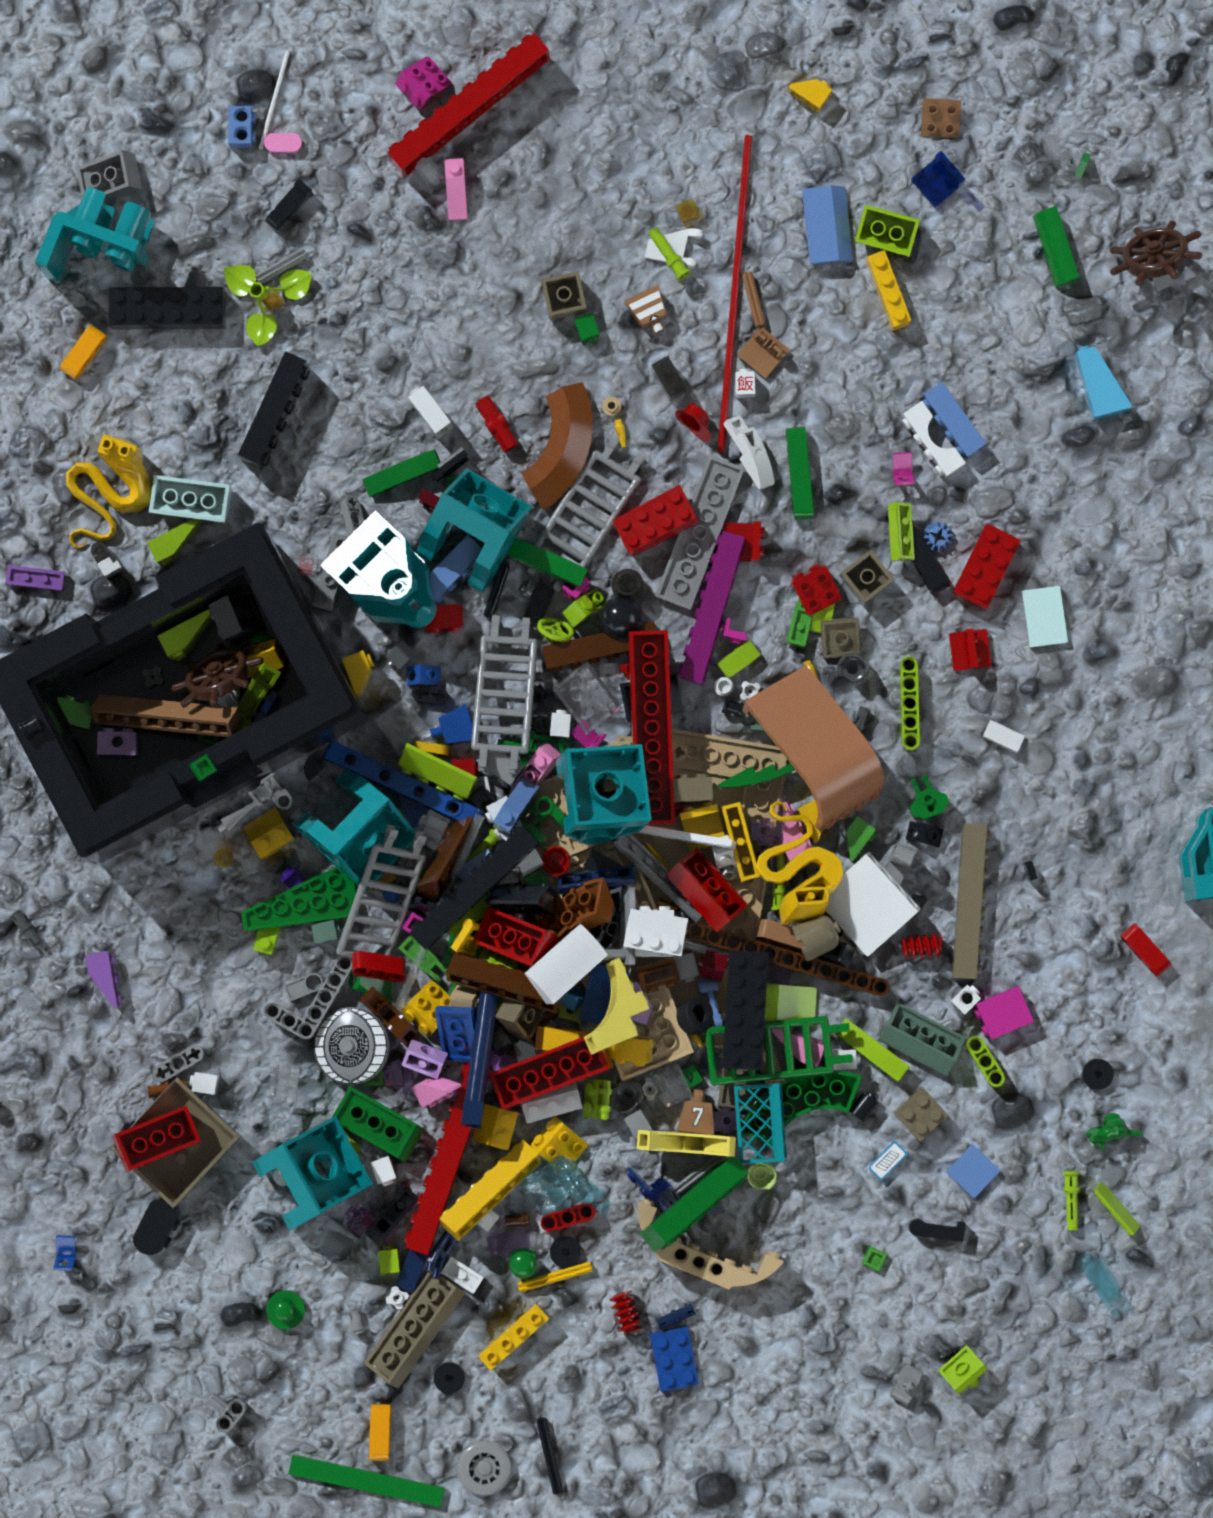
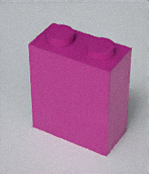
M1019 986L975 1004L976 1008L973 1009L977 1020L981 1019L983 1023L981 1030L985 1038L989 1037L990 1040L1034 1022Z

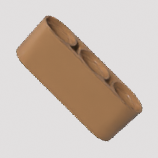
M768 919L761 920L756 936L758 941L803 954L802 941H797L791 926L782 925Z

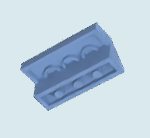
M831 185L803 189L802 195L810 264L826 265L832 262H852L853 255L845 187Z

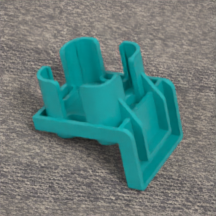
M86 187L79 205L67 213L57 212L54 214L35 264L46 278L59 283L73 246L76 245L75 250L91 258L97 259L100 251L105 253L107 257L112 259V265L125 271L132 272L135 265L146 268L150 257L145 248L156 220L150 219L151 212L148 209L132 202H126L115 230L112 231L109 227L115 215L114 207L104 204L106 195L103 191Z

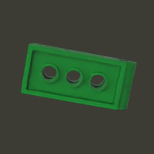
M349 1086L332 1116L337 1117L342 1128L404 1163H407L425 1131L423 1127ZM358 1107L362 1110L363 1114L360 1118L352 1116L351 1111L353 1108ZM371 1117H376L379 1120V1126L376 1128L370 1127L368 1120ZM390 1126L396 1130V1135L391 1138L385 1134V1129Z

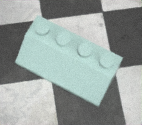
M154 475L149 513L225 523L230 508L232 487L228 484Z

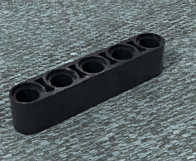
M913 523L915 560H911L930 593L934 596L950 587V584Z

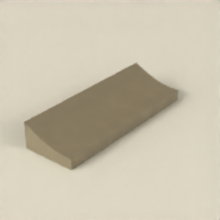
M426 1273L364 1362L367 1367L386 1383L399 1389L466 1293L441 1274L439 1280L432 1278L433 1273Z

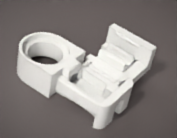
M274 773L261 780V785L252 792H249V795L258 807H261L263 805L262 802L266 799L270 800V797H272L273 802L281 810H288L293 804V799L285 788L282 789L274 779ZM281 796H287L290 800L289 804L285 807L280 806L278 803Z

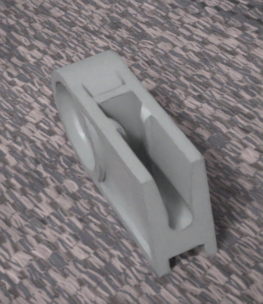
M310 973L284 984L289 1001L292 1002L318 992L321 986L316 990L308 988L307 980L311 975L318 976L321 979L322 986L324 983L322 976L317 973Z

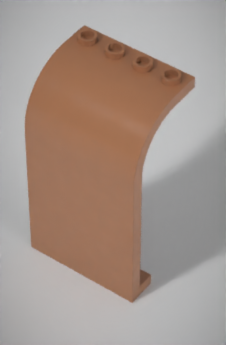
M807 665L744 702L743 712L747 716L752 714L811 790L818 808L815 827L819 832L825 828H831L839 819H846L854 810H861L867 802H873L881 796L884 775L875 751Z

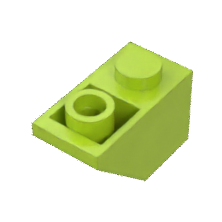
M596 588L575 600L562 613L574 628L599 611L607 601Z

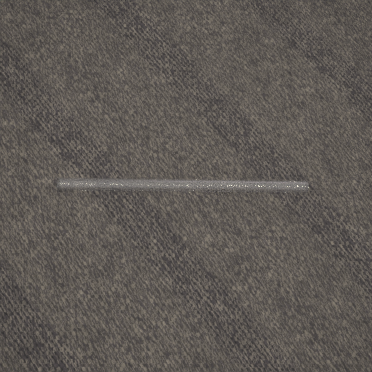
M479 814L475 815L440 899L446 893L450 895L454 891L453 887L458 882L485 817ZM421 945L394 1007L403 1010L428 952Z

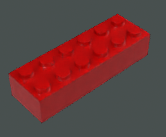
M584 1037L491 1072L489 1075L502 1110L614 1068L607 1049L591 1055Z

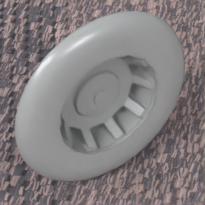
M478 1441L469 1445L462 1452L458 1461L457 1471L462 1485L468 1491L480 1496H489L498 1493L507 1485L512 1473V1464L508 1453L500 1445L491 1441ZM475 1477H478V1478L480 1479V1481L478 1482V1481L475 1480L474 1478H475Z

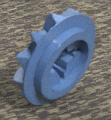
M934 522L925 528L923 540L930 551L943 552L951 546L953 533L951 528L945 523ZM942 530L941 537L945 540H939L934 544L935 537L932 534H937Z

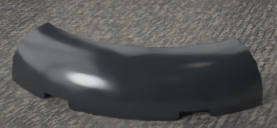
M622 887L608 888L614 902L611 922L599 925L589 931L603 949H611L620 929V912L623 910Z

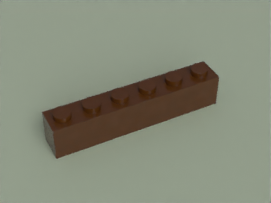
M655 622L642 624L640 631H656ZM605 633L542 646L547 671L551 670L552 673L563 671L562 667L570 666L571 669L581 667V663L589 662V664L599 663L600 659L606 657L608 660L617 659L620 654L626 653V656H629L628 639L615 640Z
M454 952L446 971L447 981L554 1013H558L564 998L563 995L554 1004H546L524 974V971L519 969L513 970L502 964L489 963L485 959L472 958L465 953L459 954Z

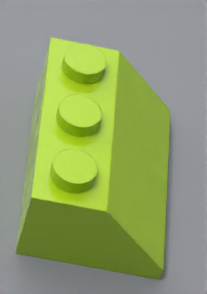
M865 205L854 242L910 257L920 220Z

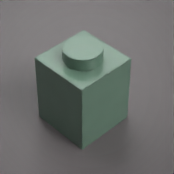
M335 920L311 924L315 944L339 940L338 935H341L339 923L336 924Z

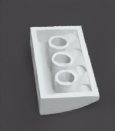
M579 924L524 974L545 1003L554 1004L608 954L592 934Z

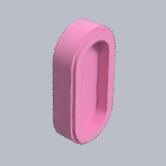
M270 133L265 137L264 145L267 151L271 153H297L302 148V140L295 133Z

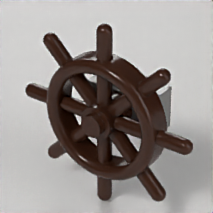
M1173 220L1169 221L1166 228H1156L1145 232L1140 227L1134 228L1136 236L1125 247L1112 246L1110 248L1111 254H1121L1124 263L1111 268L1110 273L1116 275L1127 270L1132 275L1137 276L1135 281L1137 286H1141L1144 280L1147 279L1156 291L1178 283L1177 269L1187 259L1199 260L1202 258L1201 252L1189 251L1188 243L1200 238L1201 232L1195 231L1184 236L1179 231L1174 230L1176 222Z
M247 642L239 650L225 649V645L219 643L217 651L202 657L197 662L188 661L186 666L190 670L186 675L185 681L171 686L173 692L187 688L190 693L181 701L180 705L185 708L197 699L202 701L209 700L211 706L237 707L240 698V687L247 688L249 686L248 681L245 679L249 674L250 668L261 665L264 662L262 657L251 660L246 659L245 654L254 647L253 642Z

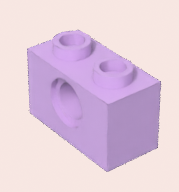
M103 728V732L97 733V755L138 757L139 733L134 732V729L123 728L122 732H114V728ZM117 737H121L123 740L120 747H115L113 744L114 739Z
M412 1039L401 1066L438 1079L448 1053Z

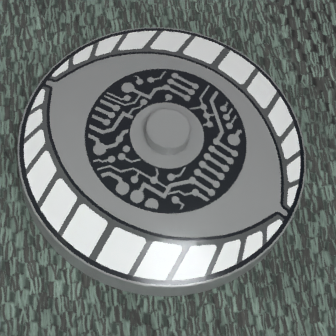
M356 1007L342 1008L328 1015L317 1029L314 1039V1054L320 1069L330 1079L346 1085L362 1084L376 1077L385 1066L390 1051L389 1035L384 1024L372 1012Z

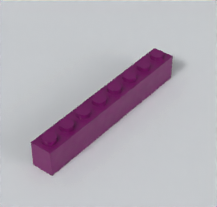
M723 531L722 535L717 537L716 546H718L716 554L713 553L710 564L713 566L711 572L708 571L706 574L705 583H707V586L701 592L699 601H702L700 609H696L694 615L696 623L689 632L691 640L689 645L685 646L683 656H686L684 664L680 663L678 669L681 680L704 685L745 547L746 538Z

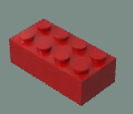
M681 485L612 520L632 558L700 523Z
M986 523L951 595L986 611L1021 540Z
M698 847L665 874L716 932L748 906Z
M488 907L473 943L532 967L556 945L559 936Z
M187 1105L112 1136L126 1173L201 1142Z

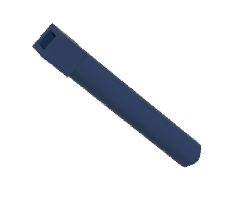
M482 991L479 993L461 1119L462 1127L481 1129L499 997Z

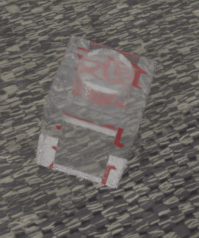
M295 553L293 573L317 576L318 571L321 572L322 560H319L318 555Z

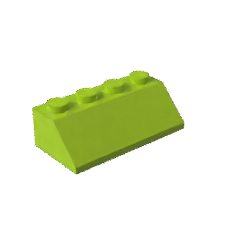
M406 743L398 763L402 767L400 771L410 776L413 772L419 775L418 779L427 784L431 781L436 784L435 788L443 792L449 790L453 792V797L461 801L464 798L469 799L478 781L476 776L409 743Z

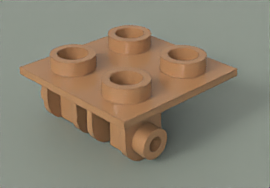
M924 98L922 103L921 136L958 138L962 100Z
M760 326L736 355L766 379L790 350Z

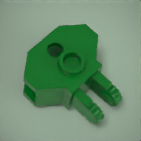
M926 774L922 775V781L926 787L924 791L920 792L917 780L915 778L911 779L915 791V800L909 810L911 816L922 820L941 814L949 803L947 794L935 791L934 787H931ZM928 806L933 807V812L928 811Z

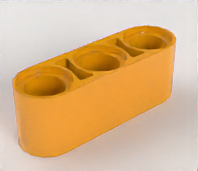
M90 325L65 357L59 369L74 380L78 379L105 343L107 335L95 326Z
M371 1404L369 1461L389 1462L391 1404Z

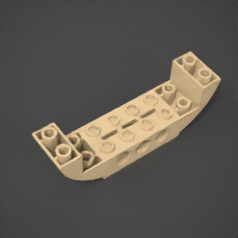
M644 1198L643 1201L640 1199L638 1201V1216L642 1231L652 1223L657 1210V1206H654L655 1202ZM680 1237L664 1250L659 1248L655 1251L658 1255L657 1260L729 1290L734 1286H746L766 1279L784 1262L779 1253L772 1250L769 1253L764 1251L757 1271L754 1273V1268L744 1264L742 1267L735 1265V1260L725 1257L724 1260L718 1258V1253L709 1249L706 1252L699 1250L700 1246L689 1242L688 1245L682 1243V1238ZM684 1249L686 1255L683 1258H678L675 1255L676 1250ZM697 1256H701L704 1259L703 1264L699 1266L693 1263V1259ZM714 1264H720L722 1269L720 1272L714 1273L711 1271V1267Z

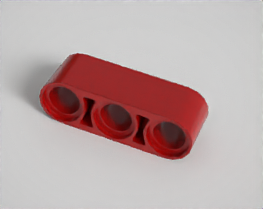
M1133 923L1120 935L1126 945L1156 977H1159L1172 965L1168 958L1137 924Z
M357 951L352 954V973L360 977L402 982L406 979V961L401 957Z
M587 1202L547 1213L541 1219V1227L545 1231L550 1232L589 1221L595 1215V1208L591 1203ZM585 1206L592 1209V1214L589 1217H584L581 1214V1209ZM565 1212L573 1214L574 1218L571 1222L563 1220L562 1215ZM547 1217H551L555 1221V1225L551 1228L544 1225V1219Z

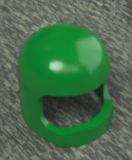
M518 1247L511 1253V1272L520 1279L531 1277L536 1272L538 1266L537 1256L530 1247Z

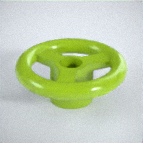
M544 617L537 623L539 632L550 643L555 644L569 641L574 636L572 626L560 618ZM544 623H555V625L543 626ZM561 625L568 630V635L562 631Z

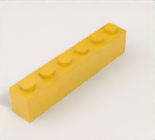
M544 1024L537 1026L535 1049H539L543 1053L584 1037L592 1031ZM635 1036L609 1047L607 1050L610 1058L614 1059L615 1063L626 1064V1061L633 1062L634 1066H645L646 1063H650L652 1060L653 1039Z
M524 1140L515 1144L506 1156L498 1160L497 1165L486 1171L479 1182L474 1183L464 1196H460L450 1209L442 1213L439 1219L443 1228L459 1241L542 1162L539 1153Z

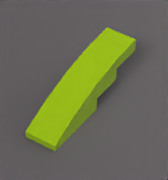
M845 1018L841 1024L849 1023L850 1031L834 1034L899 1082L910 1066Z

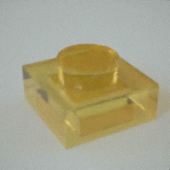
M693 198L675 205L682 224L700 217Z

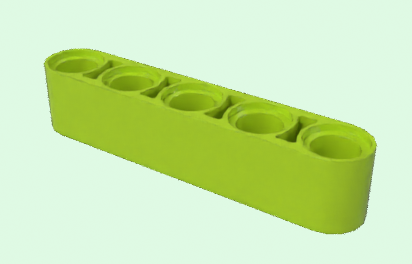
M907 656L902 659L899 665L901 745L906 751H914L920 743L918 663L914 657ZM905 661H911L914 668L910 671L906 670L903 664ZM904 681H913L914 688L911 690L906 689ZM905 700H913L914 708L908 709L904 704ZM907 718H912L915 721L913 728H908L905 725ZM907 737L914 738L916 742L914 747L906 745L905 740Z

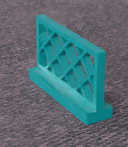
M782 1083L734 1086L740 1163L787 1161ZM761 1088H769V1097L765 1102L756 1095ZM746 1089L752 1094L746 1103L739 1098V1090ZM753 1097L762 1103L756 1112L747 1105ZM764 1106L771 1112V1116L767 1121L758 1115ZM745 1107L753 1113V1116L747 1122L741 1118L740 1113ZM755 1116L764 1123L758 1131L749 1125ZM765 1126L772 1130V1136L768 1140L759 1134ZM746 1127L755 1133L748 1142L742 1137V1131ZM756 1136L765 1142L759 1151L750 1144ZM768 1145L773 1149L774 1158H765L760 1152ZM749 1146L756 1154L752 1159L744 1160L743 1151Z

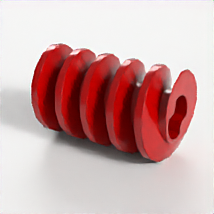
M934 933L931 934L930 939L927 934H924L922 940L919 934H916L915 940H913L912 935H908L907 940H905L903 935L901 936L902 953L906 959H909L910 954L916 959L918 953H920L922 959H924L925 953H928L929 958H932L933 952H935L937 958L940 957L942 951L940 933L938 939Z
M632 1290L618 1293L609 1299L611 1302H616L611 1308L618 1309V1312L613 1314L614 1317H620L616 1321V1324L622 1325L618 1332L629 1333L642 1329V1326H636L641 1322L640 1319L634 1318L638 1315V1311H632L636 1304L630 1303L634 1300V1296H628Z

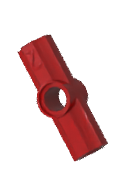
M490 396L483 397L475 405L484 418V423L489 432L496 438L504 453L514 449L518 443L509 430L507 421L502 413H499Z

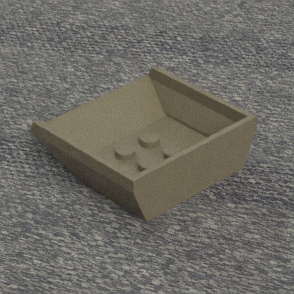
M178 1077L131 1126L134 1127L187 1105L201 1142L133 1170L172 1208H175L191 1193L241 1137ZM114 1144L111 1147V1150L120 1158L116 1146Z

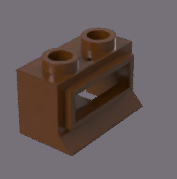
M674 957L636 968L642 990H647V993L658 991V987L666 985V988L676 986L677 981H680ZM672 968L673 977L649 984L645 983L643 975Z

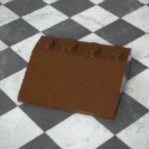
M470 816L455 822L451 828L446 830L445 840L437 846L435 850L436 856L428 862L425 875H421L418 880L417 886L420 895L440 903L439 900L444 896L457 873L456 869L461 866L464 861L463 858L466 857L475 841L474 822Z

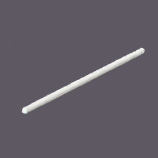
M289 50L285 51L261 136L260 150L263 149L264 139L267 136L289 58Z

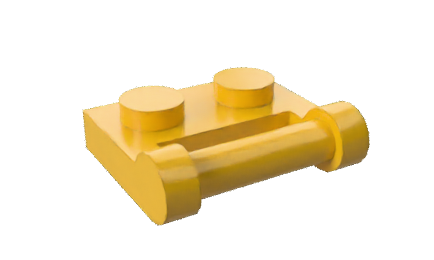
M465 919L462 923L463 929L454 938L450 948L456 952L474 956L480 946L473 943L475 935L471 933L473 930L478 931L480 924L472 919Z

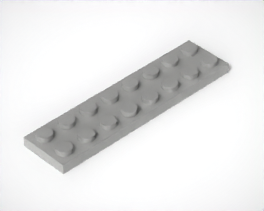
M712 455L708 456L691 501V505L700 523L679 533L657 589L656 598L691 611L714 551L717 537L720 535L745 468Z

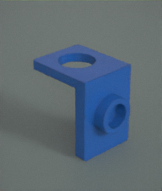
M407 666V685H441V666ZM413 670L416 673L414 680H412L411 673Z
M56 1235V1259L53 1270L72 1271L76 1260L75 1236ZM61 1262H69V1263H70L69 1265H66V1266L59 1265V1263H61Z

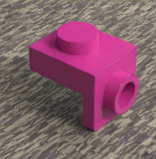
M584 577L580 587L576 586L573 591L563 585L561 587V590L564 591L562 595L570 601L572 599L577 600L581 595L584 596L591 589L589 586L590 581Z
M727 617L726 622L722 621L720 632L723 633V638L730 639V643L741 645V642L746 641L747 633L729 629L731 618Z

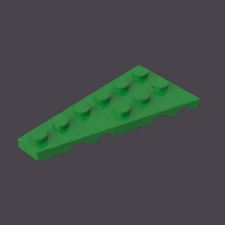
M334 867L273 898L242 911L243 930L248 932L347 919L356 895L355 884L337 867Z

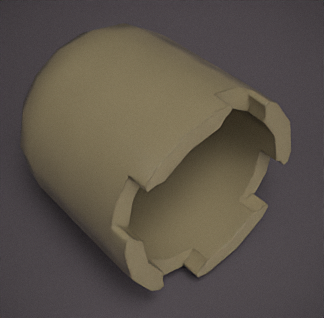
M819 915L792 927L797 941H802L803 943L802 952L807 961L835 949L839 944L838 933L841 930L837 921L833 923L828 916Z

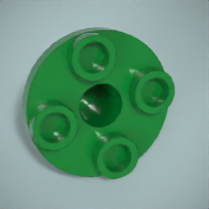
M291 1290L279 1291L267 1303V1317L279 1329H292L300 1324L304 1318V1301L297 1293Z

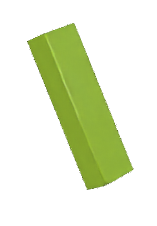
M904 502L888 504L891 561L915 560L912 504Z
M1099 1183L1092 1189L1093 1194L1126 1233L1133 1236L1140 1227L1139 1223L1105 1183Z

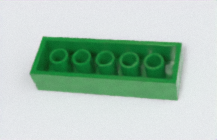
M729 1157L639 1234L654 1252L659 1248L664 1250L673 1244L681 1234L683 1235L688 1231L691 1225L703 1218L705 1213L718 1205V1202L727 1197L735 1187L741 1185L745 1181L744 1176L749 1172L736 1157Z

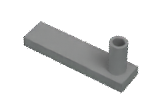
M622 887L623 910L620 912L619 920L621 924L619 929V949H604L608 955L603 961H613L620 958L624 965H635V949L623 947L630 909H635V887Z

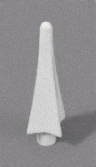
M253 801L240 810L221 818L222 823L216 826L220 833L225 829L230 831L257 804Z

